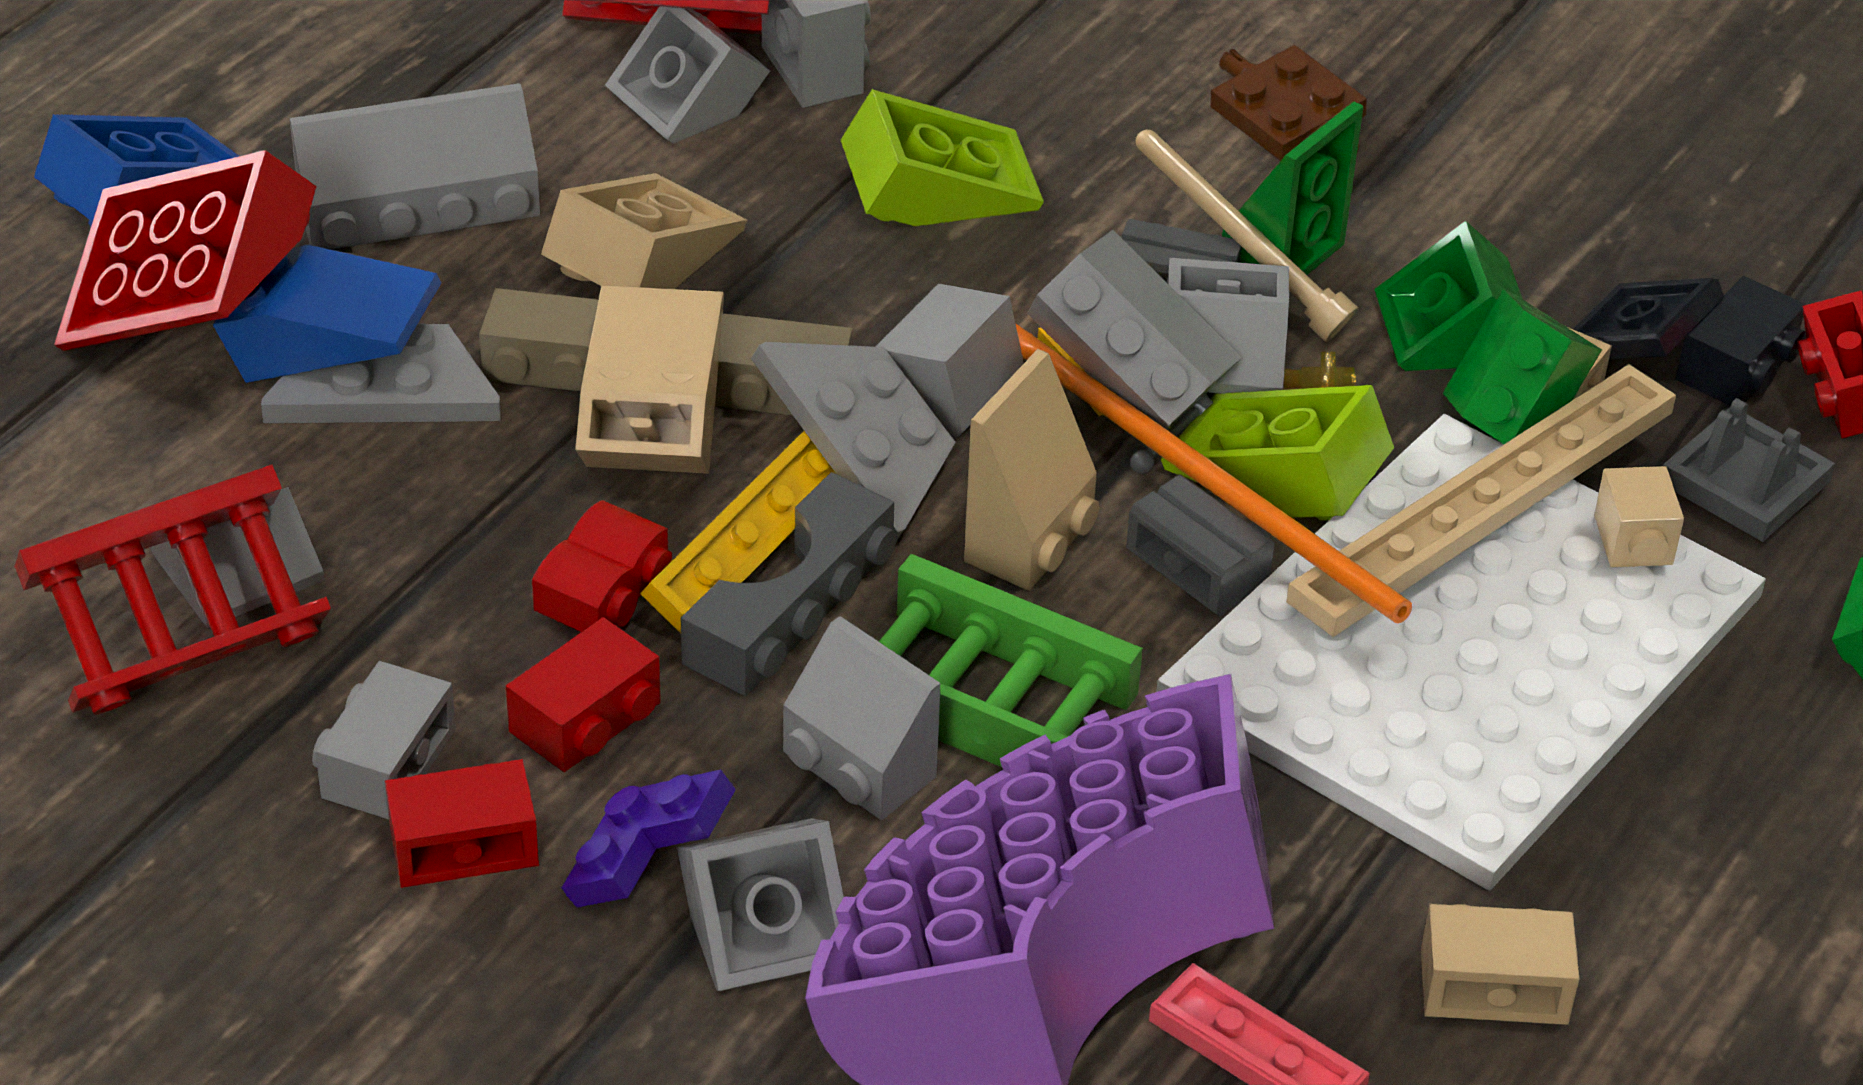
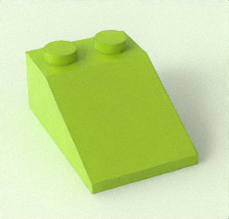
M872 89L841 138V143L866 214H870L882 221L893 220L912 226H922L1037 211L1044 203L1015 129Z
M1372 385L1214 394L1211 398L1213 403L1201 415H1198L1179 436V439L1291 518L1316 517L1319 520H1330L1333 516H1343L1394 449ZM1163 457L1161 458L1164 470L1195 481Z

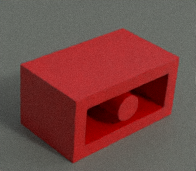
M602 617L506 685L509 732L565 773L587 756L597 754L610 739L635 721L646 718L661 703L659 656Z
M523 759L385 780L390 831L401 888L539 866L536 817Z

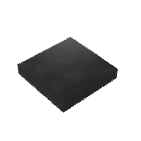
M1713 278L1619 283L1573 330L1611 345L1609 359L1664 357L1724 298V294L1719 280Z

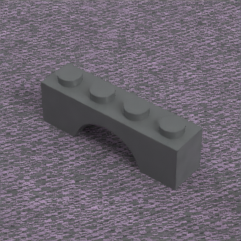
M831 472L795 507V554L802 562L789 573L768 581L737 583L719 580L681 617L682 664L745 697L765 677L770 678L776 674L785 656L802 639L807 640L811 638L820 627L823 618L840 601L846 602L855 593L859 582L876 565H883L890 558L897 542V533L894 531V501Z

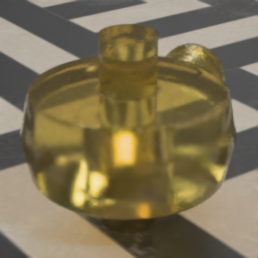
M1321 352L1320 367L1285 369L1283 386L1285 388L1298 387L1301 389L1355 386L1357 378L1354 367H1336V352Z

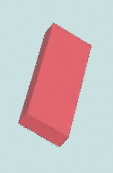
M1194 963L1150 1005L1149 1021L1248 1085H1368L1369 1072Z

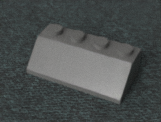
M520 83L290 118L295 170L317 186L310 208V220L305 228L311 246L331 250L540 216L538 170L523 90Z

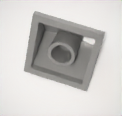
M938 284L876 346L884 347L941 424L955 439L971 424V419L1024 364L1010 296Z
M289 487L281 489L274 504L268 507L270 514L265 518L295 592L324 581V572ZM231 520L208 527L207 531L209 534L204 538V541L235 617L270 603V598L241 527H233ZM169 541L152 546L151 553L206 628H210L179 548L172 549Z

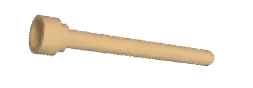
M1143 130L1137 135V148L1255 260L1263 265L1289 266V292L1307 308L1304 314L1311 320L1308 326L1325 342L1332 339L1352 319L1359 308L1344 293L1340 291L1335 294L1330 288L1323 291L1154 131Z

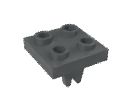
M1736 398L1728 410H1722L1715 421L1666 461L1663 466L1667 467L1676 493L1764 542L1831 482L1836 463L1800 444L1801 433L1789 427L1783 435L1747 415L1748 404Z

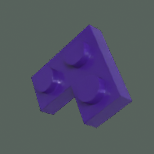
M722 770L693 776L683 774L666 782L643 787L628 786L623 788L607 802L604 809V817L590 840L577 852L576 864L561 889L576 908L628 898L656 848L709 838L736 789Z

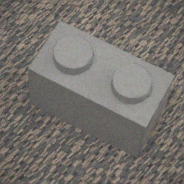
M379 661L364 683H358L353 687L347 698L345 710L331 729L323 730L316 741L312 761L314 767L318 769L321 798L389 820L385 780L427 774L456 730L452 683Z

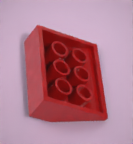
M264 150L103 189L54 346L64 351L227 318L302 239L304 230L310 220V208L317 186Z

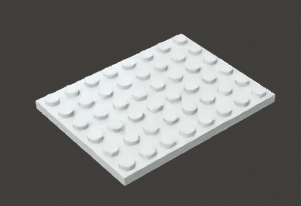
M1443 414L1364 487L1343 516H1333L1315 534L1340 551L1504 444ZM1572 479L1401 592L1402 596L1411 601L1412 611L1408 618L1399 624L1394 623L1379 611L1374 610L1335 637L1329 635L1286 602L1289 583L1315 567L1296 552L1293 553L1157 680L1156 692L1231 674L1248 752L1490 891L1759 600L1766 578L1681 534L1673 565L1610 567L1594 517L1599 493Z

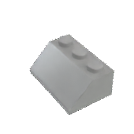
M1114 230L1085 249L1037 294L1027 313L1087 374L1167 430L1190 410L1242 358Z

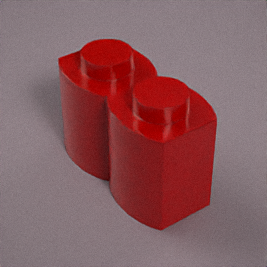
M604 500L595 503L580 518L568 539L553 548L532 578L534 611L580 632L590 627L602 617L615 626L623 627L631 619L637 606L638 597L641 596L640 593L672 562V553L668 550V528Z

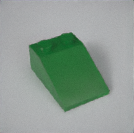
M1355 101L1287 153L1238 210L1306 275L1345 244L1364 107ZM1223 229L1222 237L1232 238V237ZM1242 247L1241 263L1260 264Z

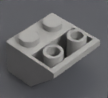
M1170 258L1167 284L1242 357L1208 392L1237 393L1283 390L1289 311V266Z

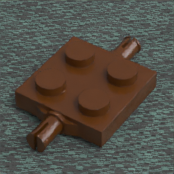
M1296 45L1259 64L1251 63L1235 49H1229V53L1226 51L1221 56L1219 67L1234 78L1211 90V108L1280 161L1287 153L1353 101L1364 106L1362 117L1366 116L1367 98Z

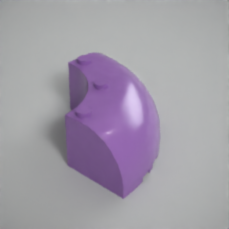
M1231 674L1183 684L1145 695L1148 707L1111 720L1105 709L1083 717L1084 726L1077 729L1071 736L1051 744L1047 736L1043 735L1000 758L1002 771L987 778L977 786H974L968 780H964L938 798L921 812L925 823L906 840L894 837L864 869L868 882L856 897H844L835 911L839 922L830 940H821L812 962L805 998L821 1042L834 1061L851 1078L861 1085H1068L1073 1063L1082 1044L1108 1010L1128 992L1170 964L1195 952L1234 938H1243L1253 933L1274 929L1269 870L1261 816L1246 737Z

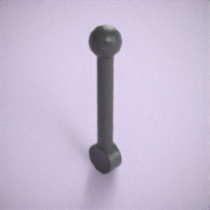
M1205 394L1168 431L1178 437L1213 401ZM1150 448L1139 450L1133 453L1130 459V466L1136 473L1146 474L1152 470L1154 459L1159 454Z

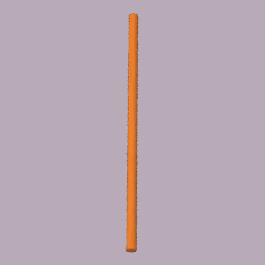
M1016 324L1022 357L1028 360L1037 349L1049 353L1060 383L1066 389L1388 619L1399 624L1408 618L1412 611L1411 601Z

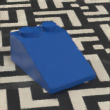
M53 114L34 178L53 191L54 198L58 202L75 208L89 219L88 224L92 226L103 189L239 157V155L188 118Z
M305 245L293 248L227 318L217 319L212 325L246 383L401 354L441 285V281L437 273Z

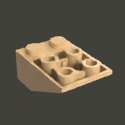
M601 285L581 386L575 449L586 467L709 474L724 303L723 292Z

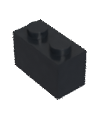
M1743 275L1724 295V298L1685 336L1675 380L1730 406L1736 398L1746 402L1756 391L1764 393L1773 381L1778 367L1784 361L1792 363L1799 354L1797 341L1806 339V332L1801 329L1804 317L1802 306L1807 304Z

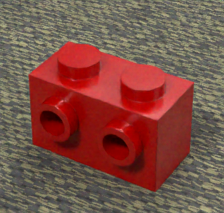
M1862 290L1802 306L1806 339L1797 341L1798 353L1805 374L1811 375L1816 373L1819 382L1814 383V392L1819 411L1823 418L1833 416L1841 439L1863 433Z

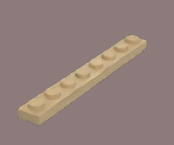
M1628 364L1344 547L1340 552L1400 594L1671 415L1676 395ZM1316 566L1288 585L1286 602L1332 637H1335L1376 610Z

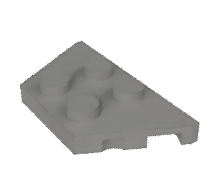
M418 323L401 354L282 376L261 401L263 423L501 421L500 396L449 324Z
M764 342L760 344L751 360L834 472L894 501V531L897 533L898 540L956 443L884 347Z

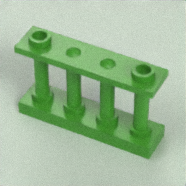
M910 554L898 569L897 616L899 617L879 642L901 656L924 627L956 640L929 674L930 677L941 683L939 741L1002 767L1001 757L1034 739L1046 735L1051 744L1071 736L1083 720V717L1087 715L1098 699L1127 710L1138 695L1142 647L913 554ZM981 651L1014 664L986 701L953 688ZM1039 675L1073 688L1045 726L1011 713Z

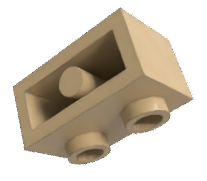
M1429 904L1421 946L1425 1016L1569 1024L1579 982L1573 912L1475 907L1464 904Z

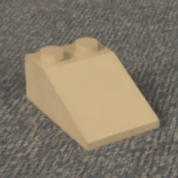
M653 173L561 190L541 255L560 264L561 272L576 280L592 281L600 286L675 289L744 231L747 219Z
M1037 349L971 419L964 562L1028 591L1032 589L1046 571L1054 572L1059 567L1067 547L1079 534L1084 536L1091 530L1099 512V502L1094 499L1096 469L1050 355L1040 349Z

